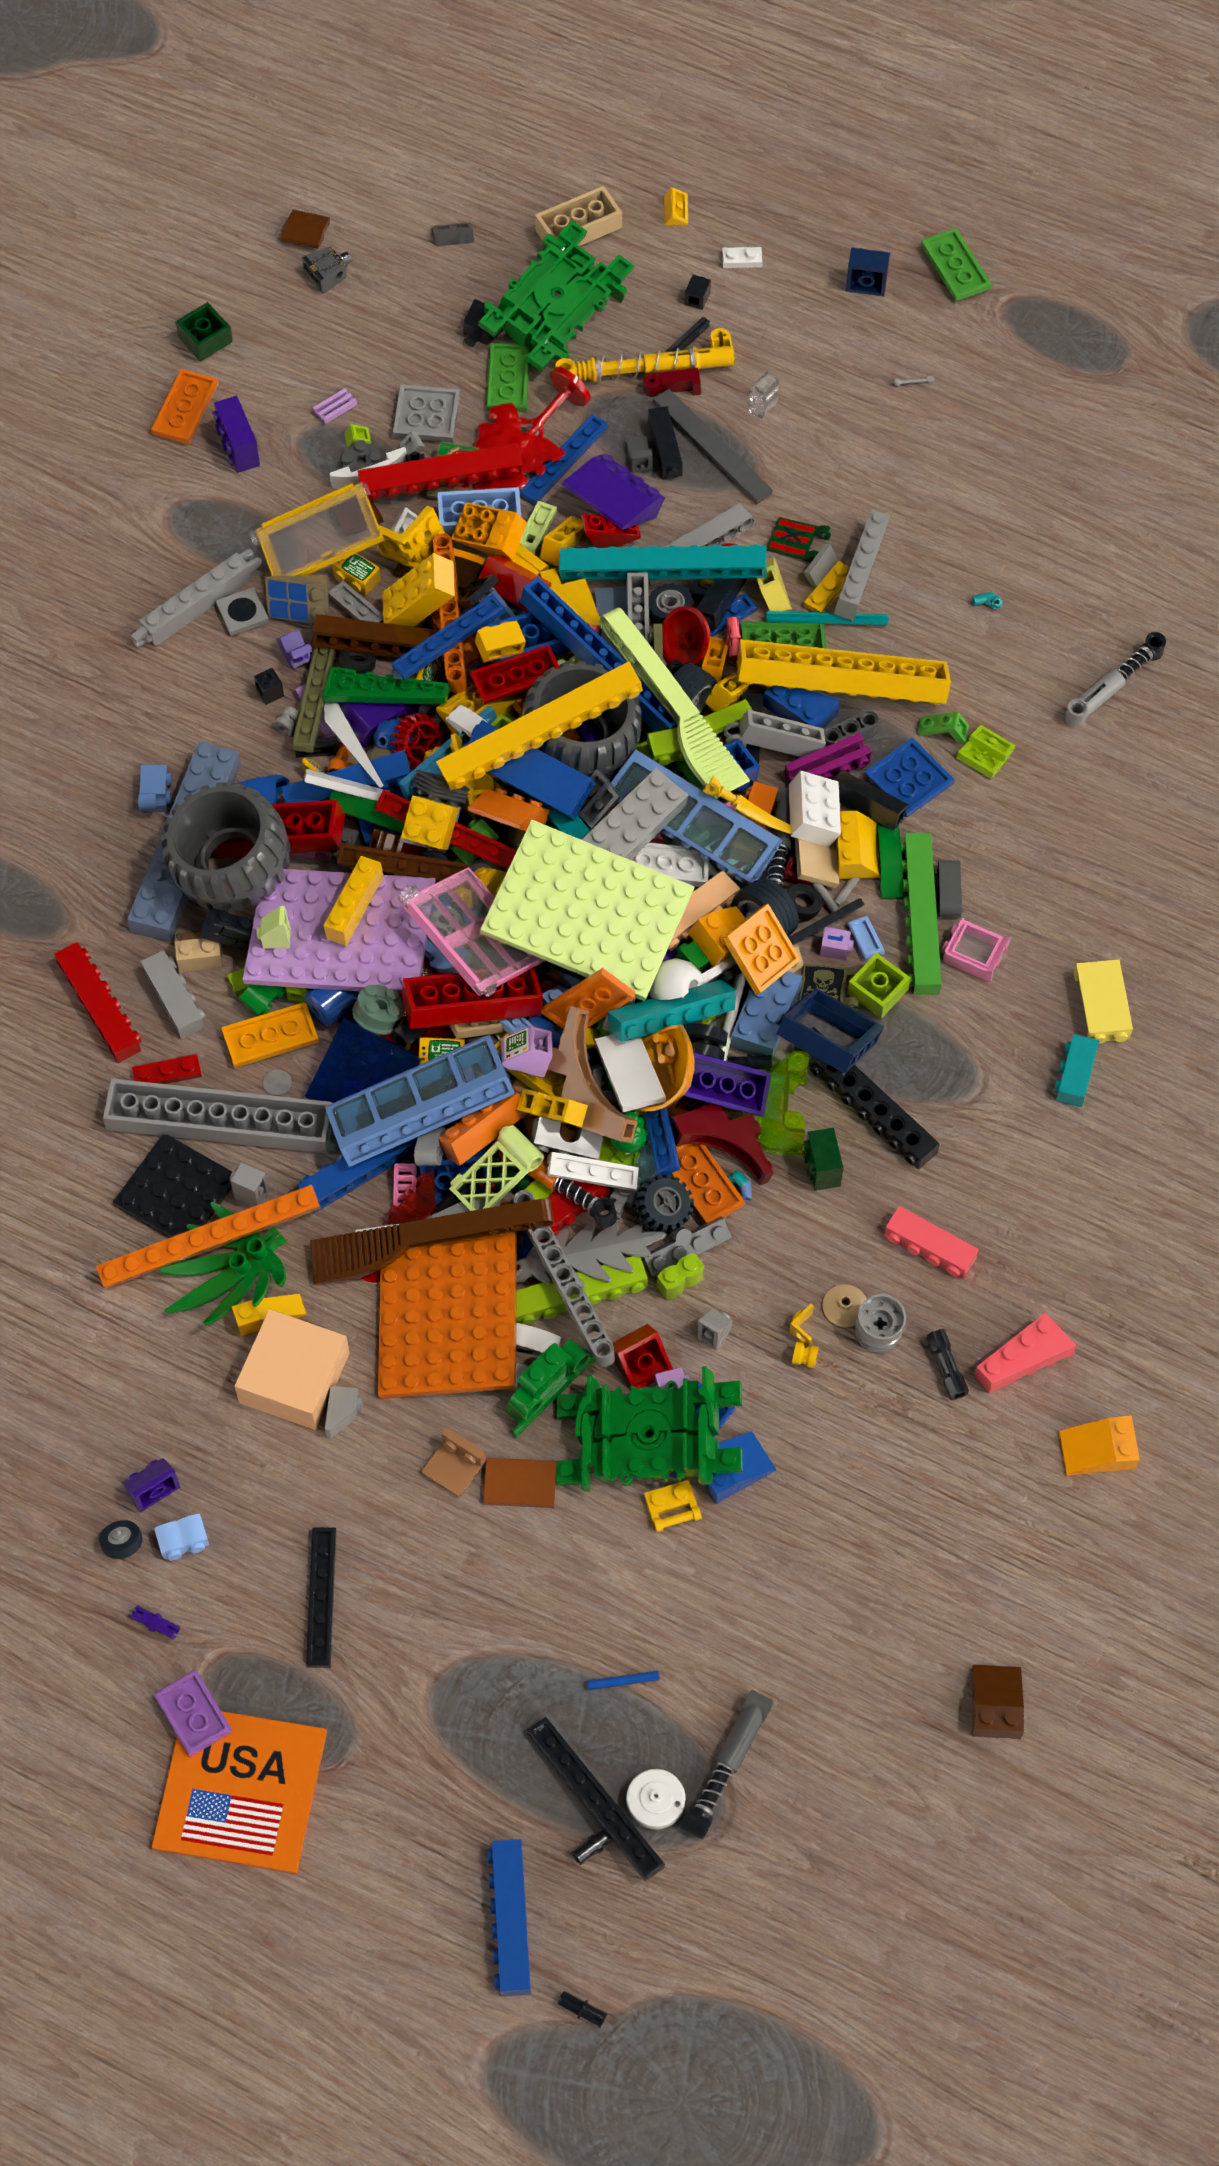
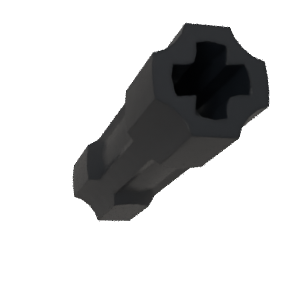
M939 1329L927 1334L926 1340L940 1369L950 1400L963 1398L968 1395L969 1389L956 1363L945 1329Z

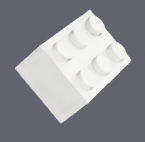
M800 771L789 783L790 836L829 847L841 834L839 783Z

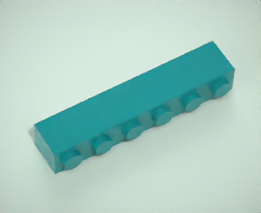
M721 979L689 988V992L684 998L680 997L670 1000L653 998L608 1011L607 1031L620 1042L656 1033L672 1025H683L735 1010L736 990Z

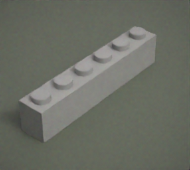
M871 509L834 614L854 620L890 515Z

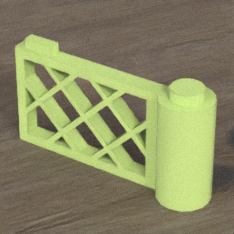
M514 1125L503 1127L499 1131L498 1141L463 1175L459 1173L450 1182L452 1186L449 1189L470 1211L476 1210L474 1208L475 1198H486L485 1206L482 1209L494 1207L528 1172L535 1170L543 1162L544 1155ZM500 1149L503 1152V1162L492 1163V1155ZM507 1166H516L520 1170L516 1176L506 1178ZM481 1167H487V1178L476 1179V1171ZM492 1167H503L502 1178H491ZM491 1182H502V1189L496 1194H490ZM464 1183H471V1194L461 1195L458 1189ZM476 1183H486V1194H475Z

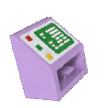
M529 1026L502 1038L501 1063L503 1067L513 1071L525 1072L531 1076H545L553 1056L552 1031Z

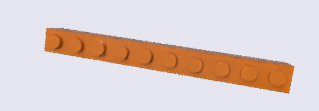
M309 1185L99 1264L96 1268L103 1287L109 1289L157 1271L162 1267L176 1264L321 1209L313 1186Z

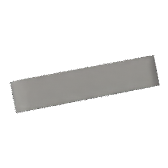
M451 1122L418 1136L414 1151V1159L417 1166L441 1164L444 1150L438 1138L447 1129L451 1128Z

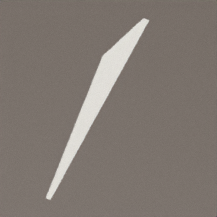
M324 702L325 722L379 787L384 786L338 703Z

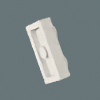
M761 247L722 248L723 268L762 267Z

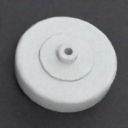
M649 1769L638 1774L630 1783L626 1796L627 1808L631 1817L639 1825L654 1830L664 1829L674 1824L682 1815L685 1806V1791L681 1782L672 1773L662 1769Z

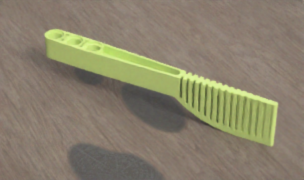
M616 608L601 615L599 623L603 631L676 721L678 742L683 757L702 785L709 784L710 779L714 776L719 779L721 786L725 787L724 789L731 792L750 782L739 764L733 759L730 752L726 750L727 748L723 746V743L720 742L719 737H716V733H713V729L709 728L710 725L706 724L707 721L703 720V716L699 715L700 712L625 612L621 608ZM711 795L714 799L719 798L716 795Z

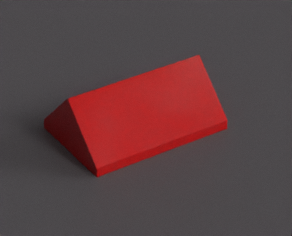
M501 555L488 556L479 576L480 579L495 574L499 579L494 585L496 592L504 601L526 613L529 610L520 602L523 587L537 577L549 587L552 586L549 581Z

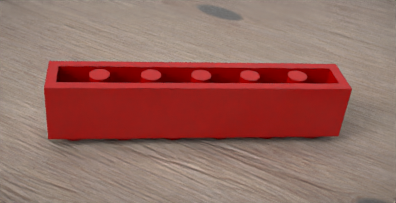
M75 942L54 953L59 968L117 1063L141 1052L139 1043L142 1040L138 1032L131 1030L130 1025L132 1024L126 1013L122 1015L120 1012L121 1005L116 997L112 998L109 994L111 989L106 980L101 981L99 978L101 973L96 964L92 965L89 959L91 957L85 947L81 948L79 943Z

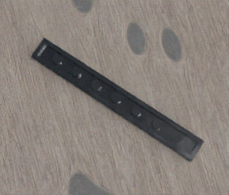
M858 898L788 938L793 945L865 904L862 899ZM736 965L720 974L717 979H722L726 982L742 973V971Z
M544 1717L527 1729L526 1734L643 1880L646 1882L664 1869L665 1863L547 1717Z

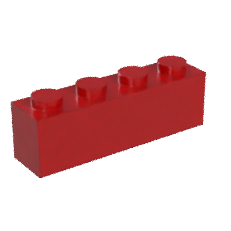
M574 1181L576 1186H582V1190L587 1193L590 1192V1195L593 1197L606 1198L611 1190V1187ZM558 1190L547 1198L552 1203L554 1224L550 1225V1228L555 1236L559 1234L563 1227L572 1225L576 1217L582 1212H588L583 1209L582 1205L575 1204L573 1199H568L566 1194H561ZM544 1238L541 1239L540 1242L545 1243L549 1239Z

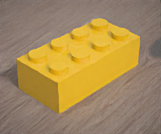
M433 553L385 589L382 594L383 623L414 627L455 596L453 561Z

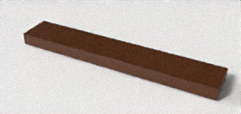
M340 843L337 864L355 867L359 858L363 856L381 862L383 872L410 877L435 878V881H442L469 867V864L346 843Z

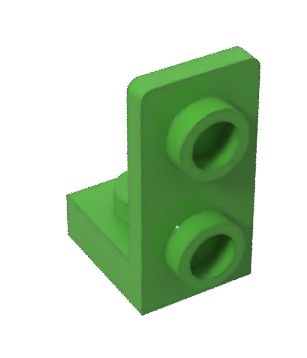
M958 711L924 716L920 719L918 734L919 736L949 732L956 742L961 744L966 743L969 724Z

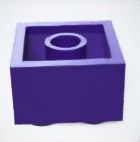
M164 1458L159 1461L154 1460L150 1462L146 1469L139 1473L131 1474L123 1482L126 1492L140 1513L181 1488L175 1470Z

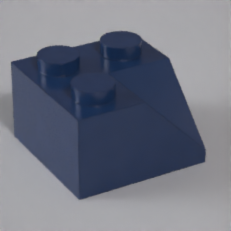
M851 247L846 292L884 297L890 252Z

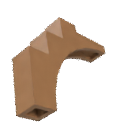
M570 1006L566 1016L564 1031L560 1037L559 1048L552 1047L553 1056L548 1070L566 1075V1080L562 1085V1098L588 1105L583 1125L580 1128L618 1141L632 1143L638 1121L624 1115L610 1104L597 1086L588 1063L586 1028L590 1011Z

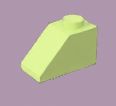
M279 906L261 918V927H257V938L261 940L263 949L290 948L291 927L285 906Z

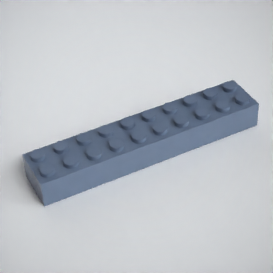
M198 741L172 809L177 804L181 805L185 802L184 797L190 793L194 795L200 792L199 788L208 785L209 788L216 787V783L226 782L228 786H231L235 782L241 766L239 751ZM170 811V814H169L168 818H172V817H173L171 811ZM161 834L127 920L131 933L172 943L189 898L170 876L162 854Z

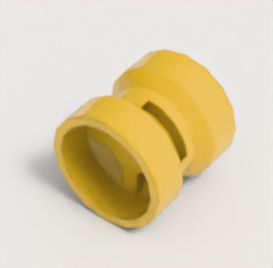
M796 1341L792 1364H805L808 1368L814 1369L819 1346L811 1345L805 1348L804 1343Z

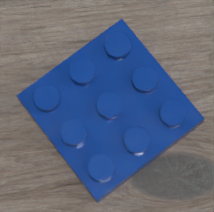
M913 737L864 773V776L876 788L908 804L905 818L953 785L955 780Z

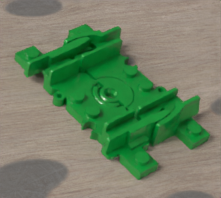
M573 220L559 233L557 238L552 234H547L544 237L542 243L544 251L537 253V258L541 261L536 262L531 259L530 266L520 276L519 281L517 279L509 281V289L502 296L498 307L487 301L484 305V312L486 314L478 324L479 327L493 337L503 328L522 347L527 344L534 348L526 357V361L541 372L553 359L558 361L563 358H569L568 342L577 337V333L573 330L578 329L582 332L584 324L591 318L595 310L602 312L607 301L612 296L619 302L624 300L627 288L621 285V283L633 271L635 266L621 255H618L608 267L602 262L594 266L596 258L578 246L587 235V231ZM554 293H559L561 296L557 297Z
M702 1366V1388H698V1380L688 1381L686 1378L683 1379V1385L678 1388L675 1381H668L665 1385L666 1390H663L661 1387L636 1389L631 1385L630 1393L623 1395L620 1386L613 1391H609L606 1385H602V1388H600V1383L592 1375H588L585 1393L557 1395V1417L559 1420L576 1419L575 1436L582 1445V1448L580 1449L579 1459L557 1461L556 1483L558 1486L581 1484V1489L584 1492H590L591 1470H594V1477L601 1479L604 1483L616 1482L620 1479L621 1483L627 1487L633 1483L632 1477L638 1480L663 1479L665 1482H668V1475L672 1472L677 1473L679 1481L684 1477L697 1476V1480L701 1485L711 1484L713 1482V1473H716V1475L743 1473L742 1448L719 1449L718 1439L712 1437L719 1435V1408L742 1406L741 1382L714 1383V1373L707 1366ZM648 1431H653V1436L647 1438L646 1433Z

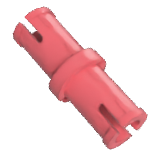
M730 617L726 619V643H728L729 660L737 661L742 635L739 632V619Z

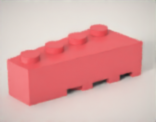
M1045 1312L976 1367L974 1377L990 1394L1016 1382V1380L1024 1376L1028 1377L1044 1367H1050L1064 1358L1072 1357L1077 1345Z

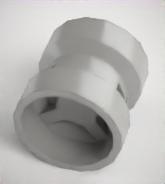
M286 706L281 712L282 716L278 717L273 724L280 733L290 736L295 730L294 726L297 725L299 712L290 706Z

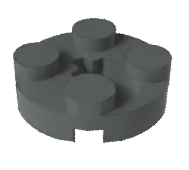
M359 440L343 452L341 461L343 468L349 467L350 471L354 472L382 462V455L375 446ZM365 459L366 463H358V460Z

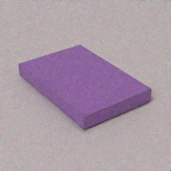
M197 1670L192 1671L154 1694L190 1757L233 1732Z

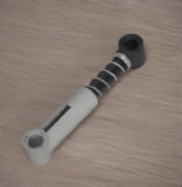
M1159 632L1149 633L1146 636L1145 642L1140 646L1138 653H1133L1132 658L1126 659L1125 664H1120L1119 669H1111L1080 697L1072 699L1067 706L1066 723L1071 727L1082 726L1087 717L1125 686V680H1128L1131 674H1135L1137 669H1141V665L1148 663L1150 660H1159L1163 656L1165 649V636Z

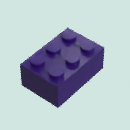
M238 396L214 402L215 411L212 413L217 423L214 424L217 435L222 437L221 443L224 451L229 453L227 457L230 465L235 466L237 473L260 466L257 441Z

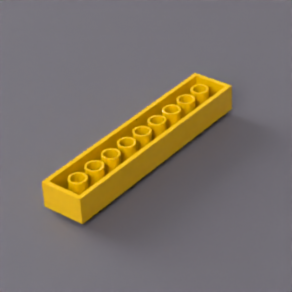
M740 639L737 656L738 681L745 684L758 683L769 687L776 685L784 686L788 689L804 688L808 691L841 692L852 696L859 694L867 695L871 698L887 697L891 700L924 701L935 705L947 703L951 684L948 664L945 661Z

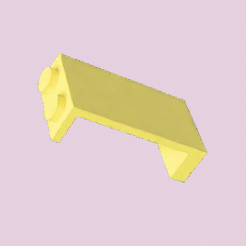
M1120 959L1076 963L1074 979L1079 981L1088 1028L1086 1037L1099 1040V1044L1105 1041L1123 1042L1130 1039L1133 1027Z

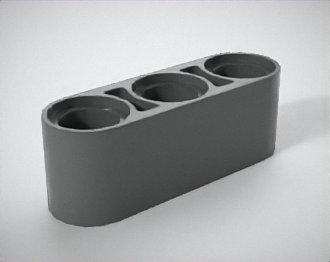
M865 711L824 730L826 742L824 747L859 732L864 741L874 737L878 729V715L873 711Z
M938 860L939 917H961L960 860Z

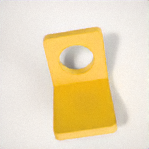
M810 1304L804 1311L799 1310L793 1316V1321L790 1323L789 1332L800 1342L804 1343L805 1347L811 1346L812 1338L800 1326L813 1314V1304Z

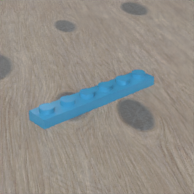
M490 706L478 714L489 724L497 718L494 708ZM465 732L456 733L461 736L463 746L471 739ZM451 738L398 783L406 800L411 801L412 795L417 796L419 794L417 793V788L411 784L414 782V775L417 774L416 770L441 775L436 761L453 753L450 747Z

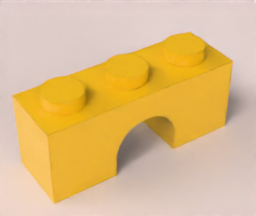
M523 1088L517 1110L533 1116L582 1127L588 1105Z

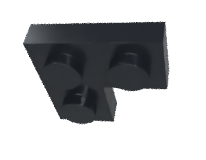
M492 574L472 581L460 593L463 598L458 603L462 609L473 608L481 603V598L484 595L490 594L495 589L494 585L499 581L497 576Z

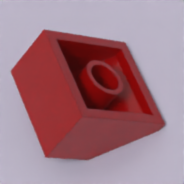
M648 1323L612 1342L615 1354L614 1361L630 1388L631 1385L636 1389L642 1388L655 1381V1374L673 1370L658 1332Z

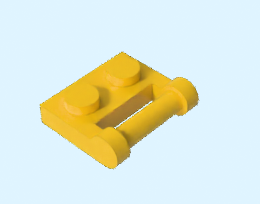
M689 1480L644 1493V1498L657 1533L664 1531V1528L692 1519L694 1521L702 1519ZM687 1506L690 1507L689 1511L663 1519L659 1517V1515Z

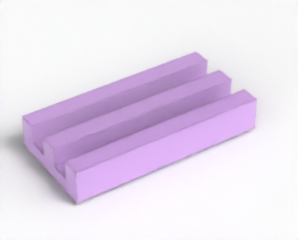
M344 388L313 407V412L324 424H327L355 407L357 400L353 399L352 395L348 394L347 389Z

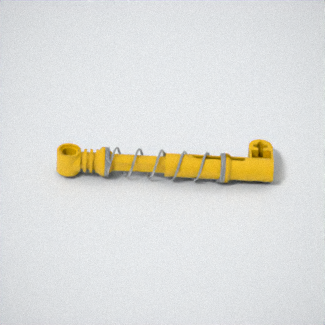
M717 328L711 332L710 348L697 349L691 346L688 350L681 351L677 348L676 351L661 352L660 350L658 353L652 354L640 352L639 358L626 359L624 354H621L620 360L607 361L605 356L600 361L596 356L591 357L586 363L584 360L582 363L577 361V364L571 359L563 358L556 362L555 367H563L576 375L580 380L583 378L584 381L588 378V380L593 382H600L601 377L605 375H611L616 381L619 374L629 373L632 378H636L638 372H645L646 375L691 368L705 369L734 366V350L729 331L724 328Z

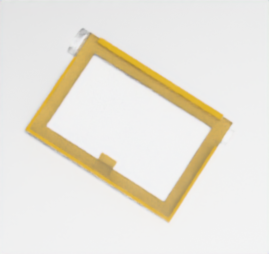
M360 482L354 485L351 483L262 523V527L259 529L250 530L249 534L256 549H263L272 577L309 575L384 541L368 499V495L371 492L367 484Z

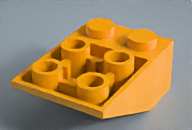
M466 502L451 540L492 556L501 555L509 560H513L527 522L516 512Z

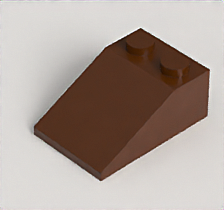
M973 1665L972 1737L1021 1739L1024 1732L1021 1667Z

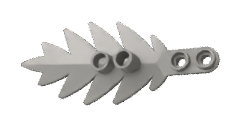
M615 1222L611 1227L603 1229L594 1239L595 1226L593 1223L583 1228L568 1244V1230H563L555 1237L575 1274L577 1270L589 1277L610 1283L612 1281L599 1262L614 1269L633 1272L632 1266L622 1254L635 1257H651L652 1255L646 1246L661 1240L666 1234L665 1232L642 1233V1226L639 1224L618 1235L619 1223ZM533 1247L526 1258L517 1261V1283H522L529 1277L534 1276L545 1284H551L546 1275L548 1272L535 1247ZM552 1257V1258H550L549 1260H550V1261H556V1260H558L559 1258H558V1257ZM576 1274V1276H577V1278H578V1280H579V1282H580L582 1288H585V1284L582 1282V1280H581V1279L579 1278V1276ZM563 1275V1276L559 1277V1279H560V1280H565V1279H567L569 1276Z

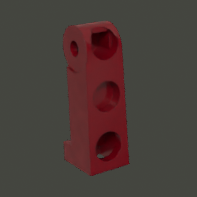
M691 368L648 374L643 379L644 393L649 397H656L670 389L673 393L693 391V396L701 395L699 369Z

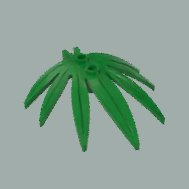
M211 1202L212 1208L220 1219L234 1214L221 1205ZM187 1225L189 1230L200 1227L199 1225ZM273 1226L268 1231V1234L262 1237L255 1233L221 1246L238 1249V1251L201 1257L160 1268L159 1270L162 1274L170 1276H198L227 1268L173 1303L165 1311L168 1314L202 1306L235 1287L203 1322L207 1326L232 1310V1306L238 1305L249 1292L259 1275L252 1305L257 1307L268 1291L270 1272L277 1286L283 1287L285 1284L286 1269L274 1251L278 1246L285 1244L287 1240Z

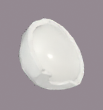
M677 958L662 962L648 995L658 1000L684 998L689 992V983L694 979L697 984H700L704 981L702 973L691 962Z

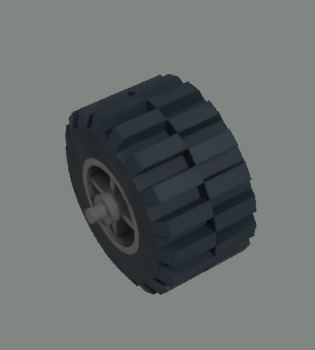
M661 1174L654 1178L652 1177L638 1188V1191L633 1196L635 1200L632 1201V1207H635L632 1213L633 1216L637 1215L638 1217L636 1222L643 1224L642 1229L645 1231L650 1229V1232L670 1234L690 1219L689 1215L693 1213L694 1209L690 1206L694 1204V1200L690 1199L689 1196L692 1193L691 1190L687 1191L685 1189L687 1186L685 1182L679 1183L680 1178L674 1177L671 1179V1175L666 1174L662 1176Z

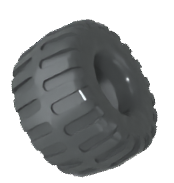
M578 661L575 665L565 662L560 664L559 669L555 667L549 668L544 672L543 676H539L533 682L526 695L520 718L609 671L604 669V665L595 663V666L587 665L586 661ZM638 696L622 701L616 708H609L594 719L589 718L586 720L599 728L603 735V740L578 742L560 736L556 739L551 738L545 741L542 746L536 749L588 777L596 769L600 770L610 781L611 776L615 778L636 750L640 740L641 708Z
M226 782L216 783V787L209 788L206 785L199 788L200 792L194 795L191 793L184 797L185 802L181 805L177 804L172 809L173 817L166 819L164 824L165 833L161 837L162 854L175 884L192 902L198 903L202 908L212 910L214 907L217 910L227 912L230 908L237 912L245 910V905H258L261 903V897L266 894L268 896L273 894L275 891L274 885L276 883L281 884L285 877L284 869L289 867V853L291 850L285 825L271 803L264 796H261L257 790L251 787L246 789L240 783H232L231 786H228ZM236 838L249 840L254 844L251 851L237 863L226 868L209 870V858L219 844Z

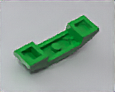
M877 823L881 900L903 899L902 850L899 826L892 830Z

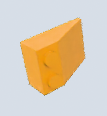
M737 906L716 910L698 919L688 933L713 967L732 957L722 938L746 918Z
M1132 1416L1111 1417L1059 1430L1066 1476L1136 1469L1140 1458Z

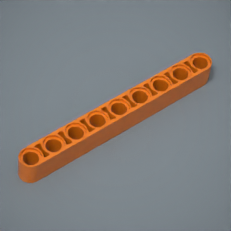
M445 533L434 537L433 548L435 554L453 561L455 596L439 608L441 629L461 616L458 603L459 592L455 552L451 537ZM462 641L444 653L447 682L449 683L450 691L457 694L464 692L468 686L464 642Z

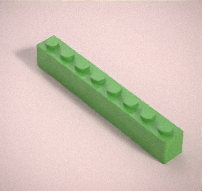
M905 833L904 841H901V850L905 859L902 860V870L906 874V879H903V892H907V897L904 898V910H908V916H905V929H909V935L906 936V947L910 948L911 954L907 957L908 968H912V974H909V977H911L909 987H913V995H940L941 970L931 833Z

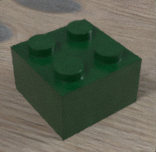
M208 302L175 321L178 337L200 361L233 342L231 326Z
M834 1127L807 1132V1139L803 1141L804 1150H802L804 1163H808L807 1178L809 1184L813 1183L814 1191L841 1187L844 1167Z

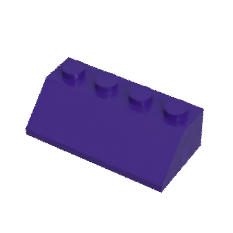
M693 1052L694 1074L691 1086L686 1094L683 1095L684 1097L764 1117L772 1073Z

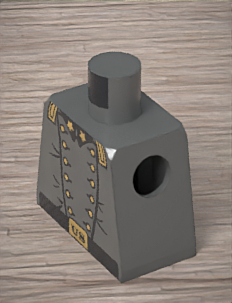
M332 247L302 256L303 270L322 294L346 278V265L352 262L351 256L347 251L338 255Z

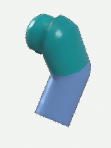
M740 1171L730 1173L728 1178L733 1185L737 1184L740 1187L743 1200L745 1202L751 1201L752 1190L750 1180Z

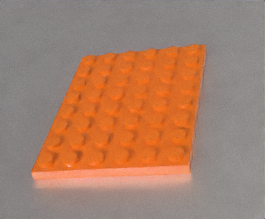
M517 1232L409 1248L400 1258L381 1269L378 1396L380 1399L516 1389Z

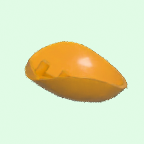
M683 1025L666 1027L647 1036L643 1040V1044L666 1096V1102L638 1108V1110L655 1111L666 1108L685 1095L690 1088L694 1074V1054L690 1038Z

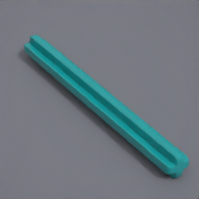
M767 611L766 622L888 625L889 615L856 613L854 620H850L827 612Z

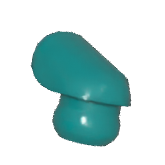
M992 592L972 596L974 606L985 604L993 609H999L1003 604V600Z

